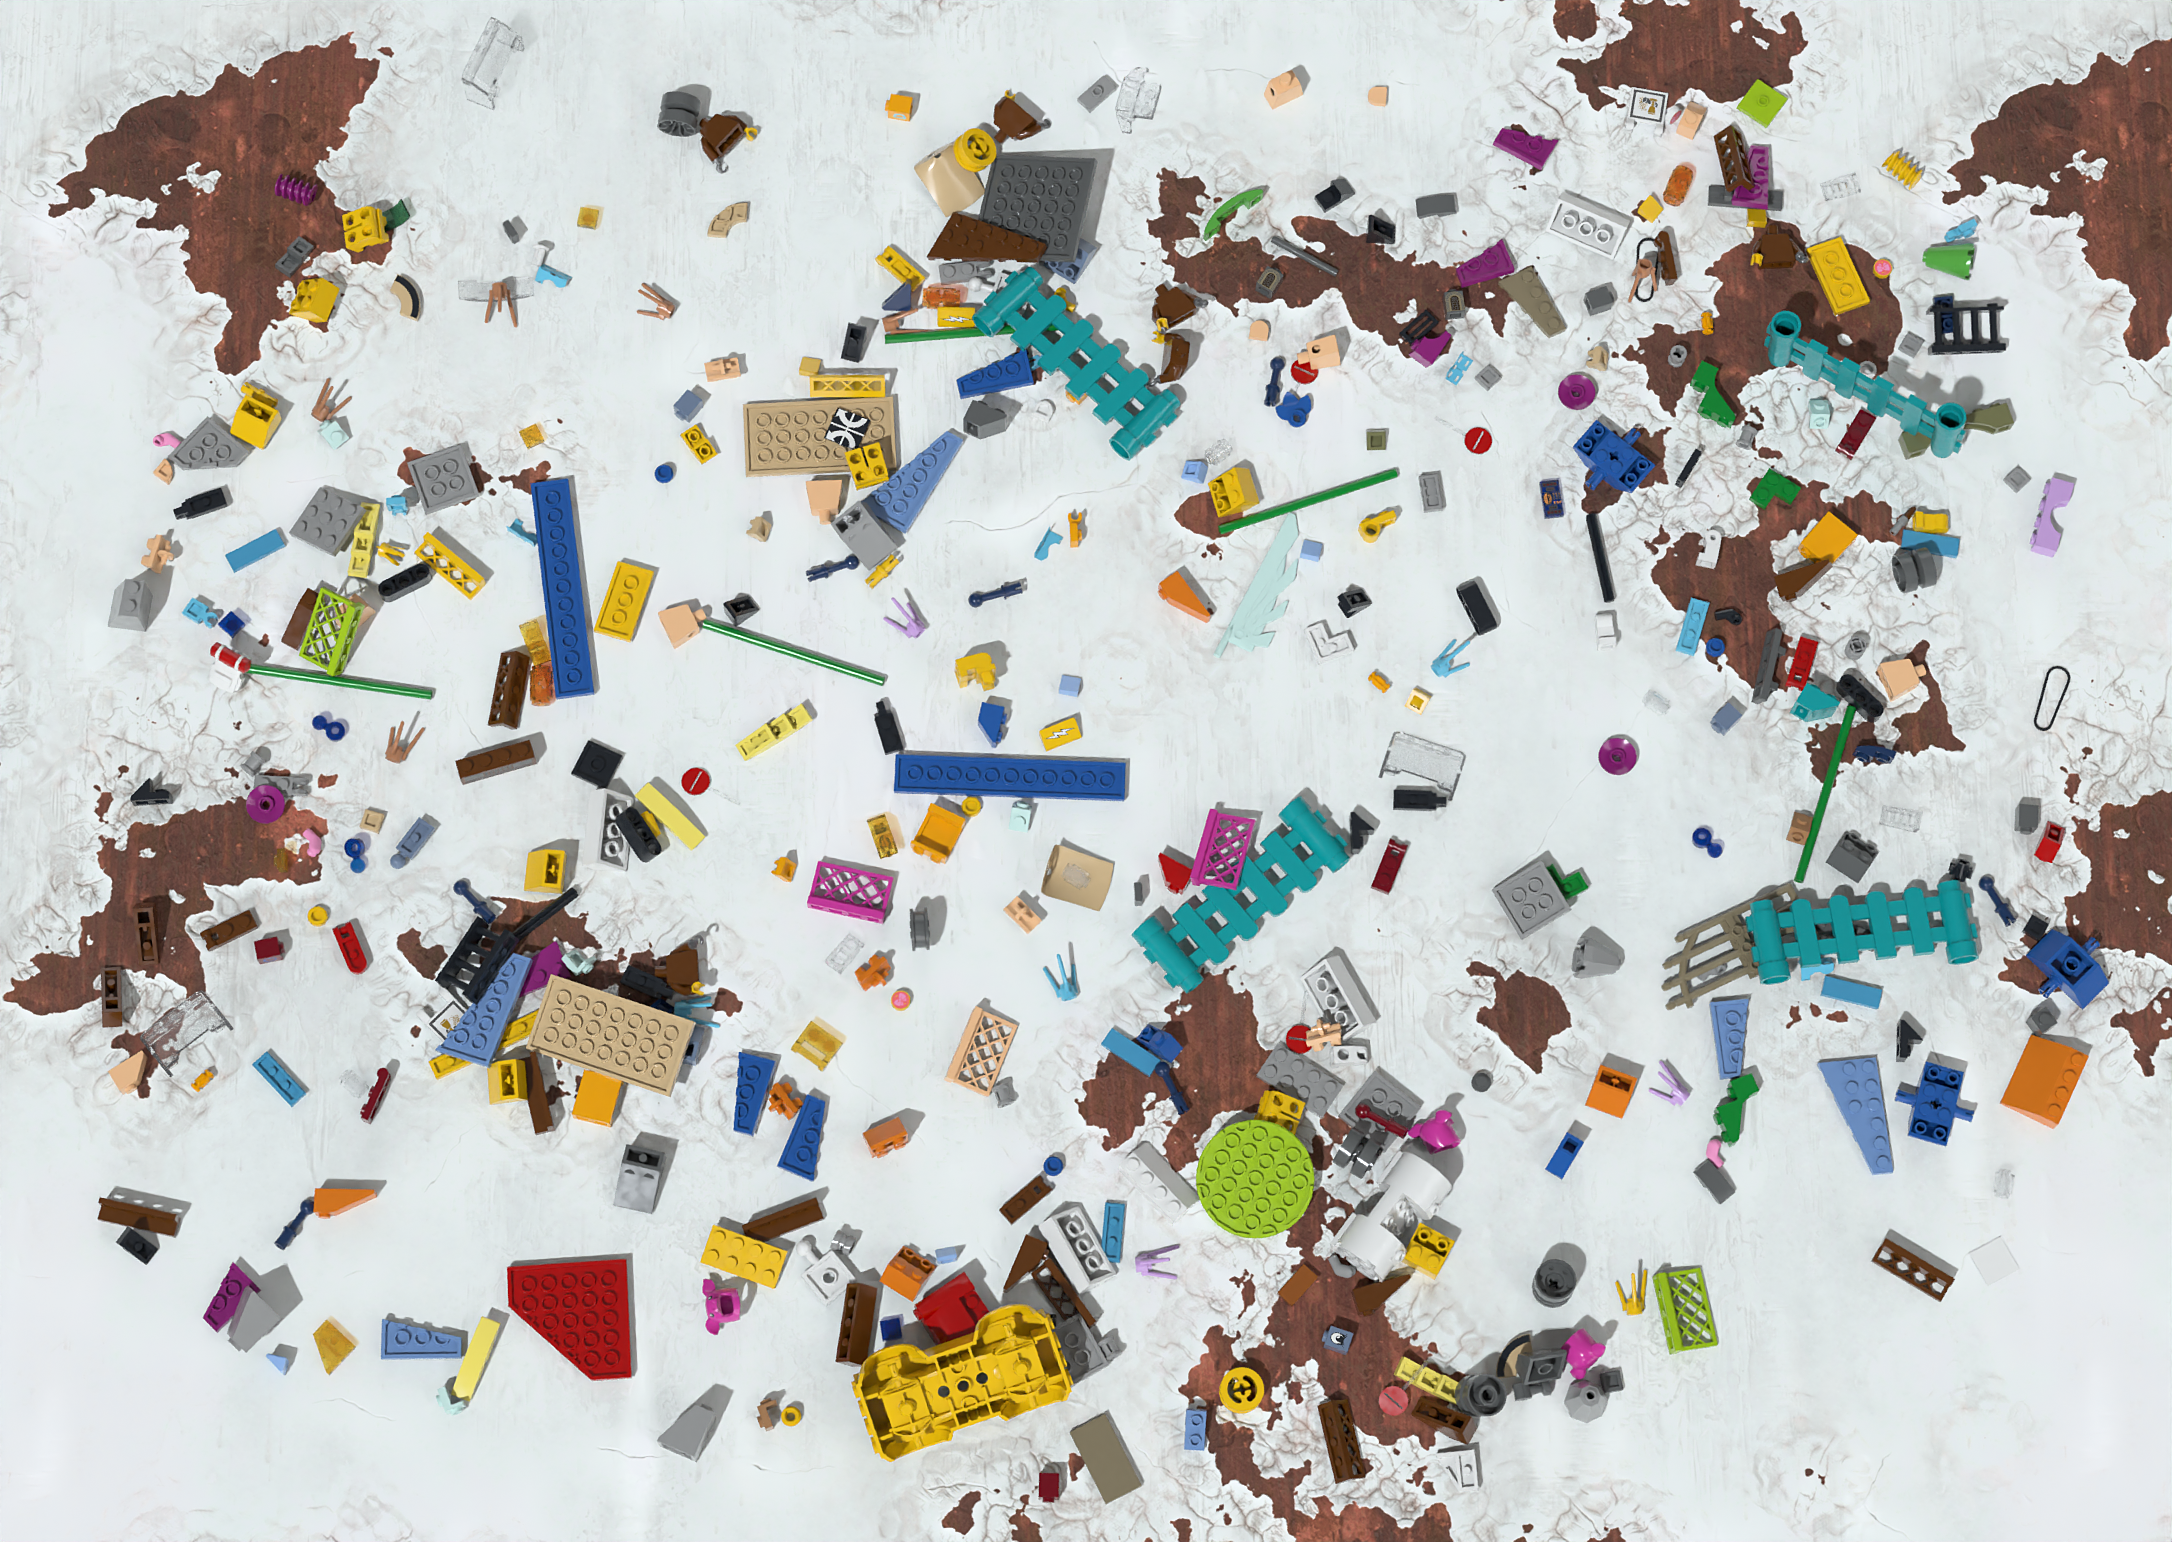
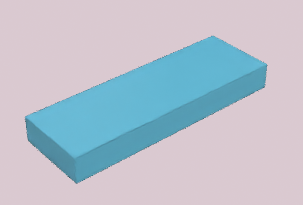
M1691 597L1675 651L1694 656L1708 610V602Z

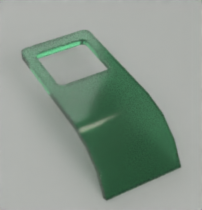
M402 199L391 209L382 212L387 221L386 226H384L385 233L399 227L409 219L410 214Z

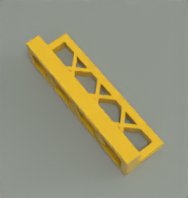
M810 375V397H885V375Z
M427 532L423 536L424 542L417 548L414 554L469 600H472L486 585L485 579ZM429 546L433 550V556L425 557L421 552ZM445 559L447 561V568H438L436 560ZM450 571H459L461 573V580L451 579ZM464 583H473L477 587L471 593H468L464 589Z

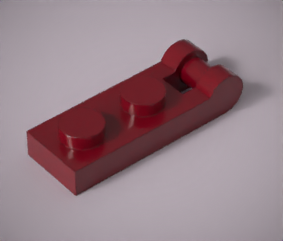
M1860 409L1835 452L1842 453L1847 456V459L1852 460L1875 422L1876 417ZM1847 444L1851 446L1852 449L1845 447V445Z
M1391 838L1371 885L1372 889L1387 895L1390 893L1408 847L1407 844L1403 843L1401 845ZM1392 849L1399 852L1398 856L1391 854Z
M380 1068L377 1071L378 1080L376 1085L370 1088L368 1093L370 1098L360 1111L361 1119L368 1124L372 1123L391 1080V1075L386 1068Z

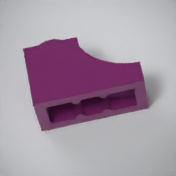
M1444 331L1435 339H1427L1425 336L1419 340L1416 339L1410 346L1412 350L1409 356L1425 368L1431 366L1448 342L1451 334Z

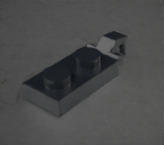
M217 488L185 499V502L181 503L182 506L173 509L177 520L182 518L188 520L228 507L222 489Z
M883 701L876 702L878 713L874 714V721L885 755L904 750L893 713H891L890 709L886 710Z
M1393 791V810L1436 811V807H1446L1447 797H1437V793L1432 791Z
M630 965L627 966L620 981V984L654 999L660 1000L663 996L672 1000L675 994L673 990L666 988L668 984L662 979Z

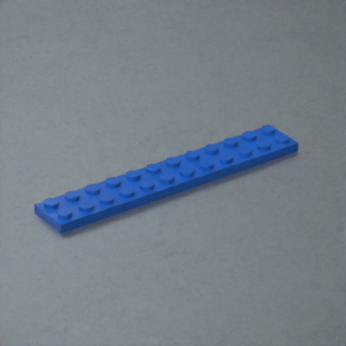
M567 478L530 483L556 700L595 695L569 480Z
M896 754L894 793L1124 802L1126 763Z

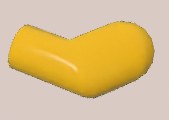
M1057 288L1054 295L1062 297L1066 302V311L1073 313L1076 304L1067 301L1064 288Z

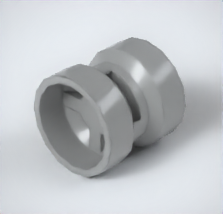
M1858 636L1851 638L1845 647V655L1851 660L1860 659L1867 647L1865 640Z
M838 1230L830 1248L842 1250L843 1254L849 1256L855 1245L856 1238L853 1236L847 1237L844 1232Z

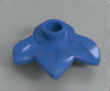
M1286 392L1283 397V405L1275 407L1276 413L1279 418L1288 421L1291 426L1301 427L1306 422V415L1311 411V400L1308 395L1298 400L1292 393ZM1298 416L1299 421H1295L1293 417Z

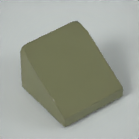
M1385 429L1366 430L1367 450H1386Z

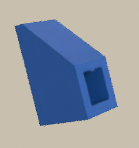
M982 702L978 726L990 745L996 748L997 742L1001 743L1003 732L1000 731L1001 725H1005L1007 719L1005 707Z
M1150 1024L1136 1038L1159 1058L1170 1063L1183 1049L1171 1034Z
M1567 1132L1545 1170L1562 1180L1584 1142Z

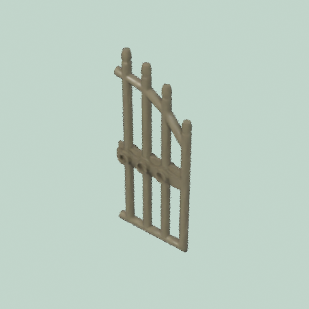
M1791 883L1685 931L1674 938L1676 943L1682 942L1685 939L1688 940L1682 954L1666 961L1662 966L1664 969H1669L1680 964L1679 976L1670 982L1664 983L1661 988L1663 991H1667L1672 987L1680 985L1683 996L1665 1005L1667 1010H1672L1676 1006L1678 1007L1686 1004L1687 1009L1694 1006L1692 1000L1744 975L1748 974L1750 979L1759 976L1757 969L1759 963L1753 962L1751 947H1755V942L1751 941L1747 934L1746 924L1742 925L1738 915L1750 910V904L1753 902L1772 900L1785 893H1788L1792 903L1798 900L1799 897ZM1792 903L1777 909L1776 912H1790L1789 908ZM1718 924L1721 925L1725 932L1724 935L1692 949L1699 933ZM1793 927L1780 929L1781 937L1793 932ZM1816 930L1817 940H1822ZM1730 941L1735 951L1687 973L1688 959ZM1739 958L1743 968L1689 992L1687 981L1733 959Z

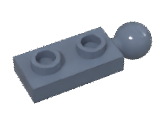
M419 817L396 846L400 853L394 854L391 857V866L395 869L403 868L406 863L405 858L408 857L412 860L433 834L435 828Z

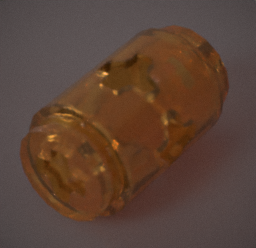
M1681 165L1673 169L1663 192L1665 203L1671 206H1680L1684 202L1693 180V171Z
M944 287L923 288L922 307L938 309L939 303H943V307H960V290ZM940 289L944 290L943 294H939Z
M532 666L530 671V701H532L533 706L551 705L553 700V671H551L550 666Z

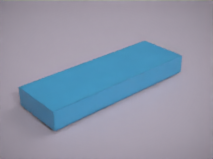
M274 529L226 554L225 557L235 573L284 548L285 545L277 530Z
M1904 529L1902 531L1900 549L1912 551L1926 547L1933 555L1957 558L1960 539Z
M1825 976L1820 996L1877 1010L1882 990Z
M1113 1028L1101 1043V1046L1148 1077L1154 1072L1156 1064L1160 1062V1059Z
M267 1051L252 1064L291 1107L306 1095V1092Z
M1105 1202L1101 1247L1110 1263H1120L1125 1204Z

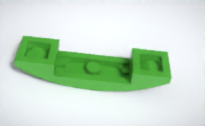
M1256 189L1241 193L1220 206L1208 221L1203 239L1207 241L1220 231V222L1242 205H1245L1249 210L1263 199V190Z

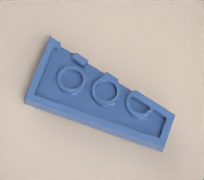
M1749 999L1710 1002L1709 1004L1720 1080L1740 1077Z
M382 1319L381 1359H462V1338Z

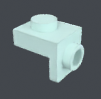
M1809 400V428L1827 429L1830 418L1828 401Z
M335 420L324 421L317 431L333 450L349 439Z
M1024 801L1013 803L1008 829L1028 832L1032 806Z
M577 950L566 953L561 958L567 968L576 976L582 973H589L594 967L593 963L597 960L594 956L585 960Z
M446 1387L437 1389L439 1393L436 1396L439 1407H444L447 1415L451 1413V1416L463 1412L462 1409L466 1408L463 1401L452 1405Z

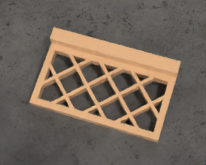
M975 1006L944 1080L989 1097L1018 1025ZM983 1017L991 1019L994 1027L984 1030L981 1024ZM1005 1025L1012 1028L1008 1036L1001 1037L998 1027ZM995 1029L999 1039L989 1043L986 1032ZM982 1034L986 1045L977 1048L974 1039ZM1000 1042L1003 1051L998 1055H994L991 1045ZM988 1047L992 1057L982 1061L978 1050ZM975 1052L979 1062L969 1065L967 1056ZM993 1059L996 1066L995 1071L987 1073L983 1063ZM981 1065L984 1075L975 1078L971 1068ZM968 1069L972 1080L968 1082L959 1080L960 1073ZM986 1077L989 1084L986 1091L978 1087L977 1080Z

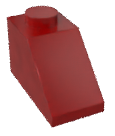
M2047 821L2036 846L2034 856L2043 862L2052 863L2062 845L2065 828Z
M1160 852L1158 863L1165 886L1173 894L1179 893L1183 895L1191 881L1192 869Z

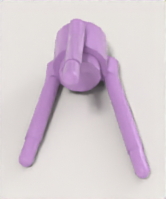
M892 597L891 600L909 621L906 625L908 629H904L886 617L883 620L903 632L908 638L912 636L915 639L918 638L926 630L925 624L919 619L910 603L906 605L914 619Z
M1659 1061L1665 1072L1675 1082L1674 1084L1662 1072H1658V1075L1674 1089L1670 1093L1672 1098L1651 1088L1649 1092L1669 1101L1674 1106L1676 1103L1681 1106L1690 1096V1093L1663 1061Z
M1179 1245L1147 1254H1140L1139 1257H1135L1136 1273L1141 1272L1142 1276L1149 1275L1177 1279L1175 1275L1148 1270L1152 1269L1153 1263L1170 1261L1169 1257L1151 1259L1152 1256L1178 1249Z

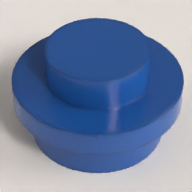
M668 465L658 466L654 473L656 480L660 483L670 482L673 478L672 468Z
M1712 638L1706 644L1707 653L1713 657L1722 655L1725 650L1723 641L1718 638Z
M1052 1156L1045 1160L1043 1168L1049 1176H1057L1063 1170V1163L1058 1157Z

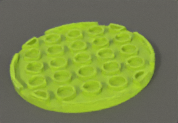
M1265 1120L1240 1121L1219 1131L1204 1148L1196 1170L1197 1193L1208 1216L1227 1232L1244 1238L1271 1237L1290 1228L1306 1211L1314 1189L1313 1164L1303 1143L1283 1126Z

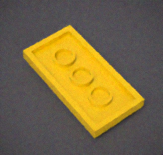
M1841 237L1806 249L1807 256L1835 316L1869 304V297Z
M617 561L594 627L595 633L631 643L654 576V571Z
M714 1224L700 1262L775 1289L788 1251Z

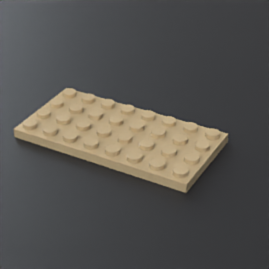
M893 397L743 404L746 477L850 472L844 452L853 449L824 438L838 407L870 420L858 447L861 448L866 466L868 464L863 453V447L879 442L887 470H897Z
M551 974L526 1049L671 1097L696 1022Z

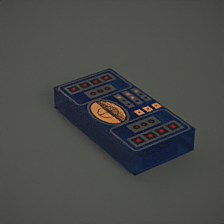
M1559 481L1539 482L1544 519L1563 517L1564 512Z

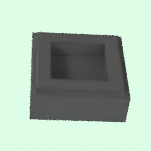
M509 220L504 221L502 225L505 233L511 242L516 244L520 241L518 233Z
M1135 882L1133 887L1135 906H1141L1143 903L1142 883Z
M1620 1370L1599 1374L1604 1394L1623 1391Z

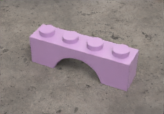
M2053 477L2049 483H2045L2043 489L2045 498L2044 500L2041 499L2038 508L2041 511L2040 517L2037 516L2034 523L2036 532L2035 534L2032 533L2029 542L2032 545V552L2053 557L2057 552L2061 534L2052 526L2050 515L2053 510L2067 506L2074 483Z

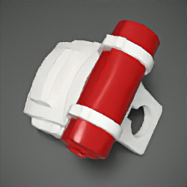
M216 642L210 649V655L216 660L209 671V681L222 690L235 693L240 690L245 679L243 674L248 672L251 667L252 657L239 650L233 651L227 648L226 645Z

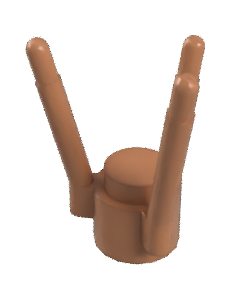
M1638 259L1637 265L1633 270L1632 276L1636 275L1629 295V303L1632 301L1640 278H1647L1651 274L1654 291H1657L1656 268L1652 267V262L1648 259Z
M502 282L493 283L492 290H489V301L484 322L488 323L493 297L495 300H498V312L502 311V300H505L506 297L513 325L517 327L510 290L507 289V284Z
M642 283V287L655 297L641 289L638 292L658 304L656 311L659 314L637 310V313L664 320L665 317L670 319L675 310V305L645 283Z
M911 307L910 311H900L882 318L885 332H890L891 334L927 332L928 330H896L899 327L898 319L918 312V308L913 309Z
M329 378L326 379L311 413L320 422H324L325 419L330 420L336 412L352 399L349 396L329 413L330 408L325 403L334 389L331 386L324 396L330 382Z
M404 721L400 723L394 744L392 743L395 728L391 727L385 759L398 764L401 760L405 761L407 754L420 738L425 728L422 727L406 750L402 752L403 748L398 746Z

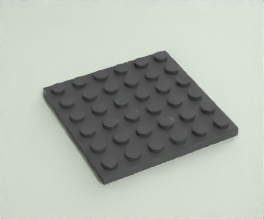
M996 155L995 160L991 163L978 220L1045 243L1047 249L1040 261L1075 263L1098 162L1095 158Z

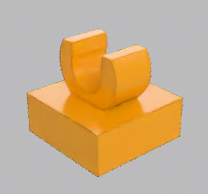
M780 857L779 860L774 862L777 865L776 871L772 870L771 873L785 882H791L797 864L787 857Z

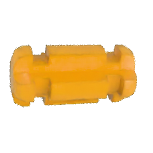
M1704 312L1701 314V317H1703L1701 318L1702 329H1704L1702 333L1710 335L1713 334V330H1711L1713 329L1712 318H1710L1712 314Z
M1372 672L1369 675L1368 680L1372 681V684L1379 690L1381 689L1382 693H1385L1390 688V684H1386L1387 681L1380 675H1376V672Z
M208 1069L204 1070L205 1073H201L194 1080V1084L191 1083V1087L195 1091L200 1092V1088H204L210 1082L209 1079L214 1078V1075Z

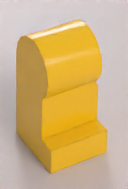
M1916 511L1912 517V531L1929 534L1947 533L1949 531L1948 515L1923 514V512Z

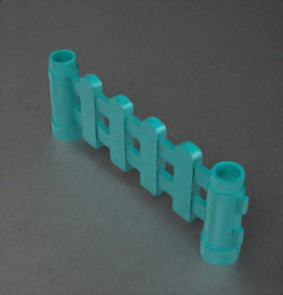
M1027 267L1020 273L1014 270L1005 279L1007 285L998 294L993 291L984 300L986 306L983 305L972 316L975 325L985 335L992 338L1004 327L1005 322L1015 330L1010 336V340L1024 352L1032 345L1043 355L1037 364L1045 372L1052 376L1059 369L1070 379L1065 385V390L1079 401L1086 393L1098 404L1092 411L1095 417L1104 425H1107L1112 419L1116 420L1123 429L1120 428L1109 439V443L1114 451L1123 459L1130 461L1141 450L1142 445L1148 448L1157 438L1154 433L1163 424L1168 428L1177 419V415L1174 413L1181 403L1176 395L1170 390L1164 389L1159 395L1154 396L1145 388L1149 378L1143 370L1136 368L1129 373L1117 363L1121 358V352L1118 347L1113 344H1107L1102 349L1090 338L1094 332L1090 322L1081 319L1074 324L1063 314L1066 310V302L1062 297L1052 295L1047 300L1038 292V288L1044 283V280L1034 268ZM1026 302L1037 310L1028 320L1017 312ZM1051 325H1054L1064 334L1055 344H1052L1042 335ZM1078 349L1091 359L1082 369L1069 359ZM1106 373L1119 384L1110 394L1097 384ZM1133 398L1144 406L1135 417L1124 408Z
M1781 311L1773 316L1766 332L1770 336L1766 337L1764 346L1768 348V357L1772 365L1784 367L1791 360L1803 367L1802 373L1810 379L1818 381L1821 377L1834 384V390L1842 397L1851 399L1852 396H1855L1868 403L1867 409L1871 413L1879 417H1884L1886 413L1900 421V428L1914 436L1920 432L1931 439V451L1936 457L1947 458L1953 452L1959 453L1962 443L1958 442V440L1962 442L1966 433L1963 430L1966 422V412L1959 404H1943L1938 408L1937 413L1934 414L1926 409L1927 402L1912 394L1907 399L1894 392V384L1880 376L1873 380L1860 373L1861 366L1845 357L1841 362L1828 355V347L1812 339L1808 344L1799 339L1801 321L1795 313ZM1795 349H1797L1798 351H1800V352H1802V353H1804V354H1806V355L1804 356V355L1800 354L1799 352L1795 351ZM1825 366H1827V367L1831 368L1832 370L1838 372V374H1836V373H1834L1833 371L1827 369ZM1857 384H1859V385L1865 387L1866 389L1870 390L1871 393H1870L1869 391H1867V390L1861 388V387L1858 386ZM1890 402L1904 409V411L1890 404ZM1924 420V421H1926L1927 423L1933 425L1934 428L1931 427V426H1929L1928 424L1922 422V421Z
M1302 796L1294 799L1278 815L1287 827H1291L1293 830L1284 838H1281L1276 831L1260 843V846L1266 852L1256 861L1252 862L1246 855L1237 890L1208 885L1201 892L1207 901L1196 910H1193L1186 903L1172 914V917L1178 924L1168 933L1155 915L1147 919L1132 933V937L1138 944L1146 949L1143 955L1151 964L1157 962L1167 973L1164 979L1172 988L1178 986L1186 994L1190 993L1204 980L1198 972V968L1208 960L1213 965L1224 963L1229 955V951L1225 947L1237 936L1243 941L1253 939L1258 932V926L1255 923L1257 919L1267 911L1273 917L1282 915L1288 906L1284 897L1296 887L1302 893L1310 892L1315 887L1317 878L1313 873L1323 865L1327 866L1332 873H1335L1351 859L1344 851L1348 844L1339 834L1335 837L1324 826L1327 820L1318 810L1313 813L1310 810L1311 807ZM1301 842H1304L1313 852V855L1304 862L1293 852V849ZM1237 861L1231 867H1234L1235 865L1239 864V861ZM1277 864L1287 876L1273 886L1263 874L1273 865ZM1245 888H1248L1257 901L1244 911L1234 897ZM1218 911L1228 924L1218 933L1214 934L1205 924V921ZM1187 936L1198 946V949L1188 957L1177 945Z
M1950 880L1937 885L1938 895L1936 897L1924 898L1923 891L1920 888L1911 887L1904 891L1902 900L1887 902L1883 892L1873 891L1865 897V904L1849 906L1847 897L1835 895L1827 902L1828 908L1811 909V904L1808 900L1798 899L1790 905V912L1777 913L1774 910L1772 900L1753 902L1750 904L1751 914L1745 917L1747 932L1753 931L1755 947H1751L1753 962L1759 963L1757 969L1760 983L1763 985H1773L1791 979L1786 959L1799 958L1800 967L1809 968L1818 967L1822 964L1820 955L1837 954L1838 964L1855 963L1860 960L1858 951L1874 950L1876 960L1896 958V947L1912 946L1913 956L1931 955L1935 952L1933 943L1946 942L1945 950L1949 964L1960 965L1979 959L1977 944L1974 939L1978 938L1976 924H1970L1967 910L1972 907L1970 895L1961 890L1960 881ZM1940 912L1943 927L1930 928L1927 913ZM1905 915L1908 930L1892 932L1890 917ZM1868 919L1871 934L1855 936L1852 921ZM1831 923L1833 938L1817 940L1815 925ZM1793 927L1796 942L1783 944L1780 928Z

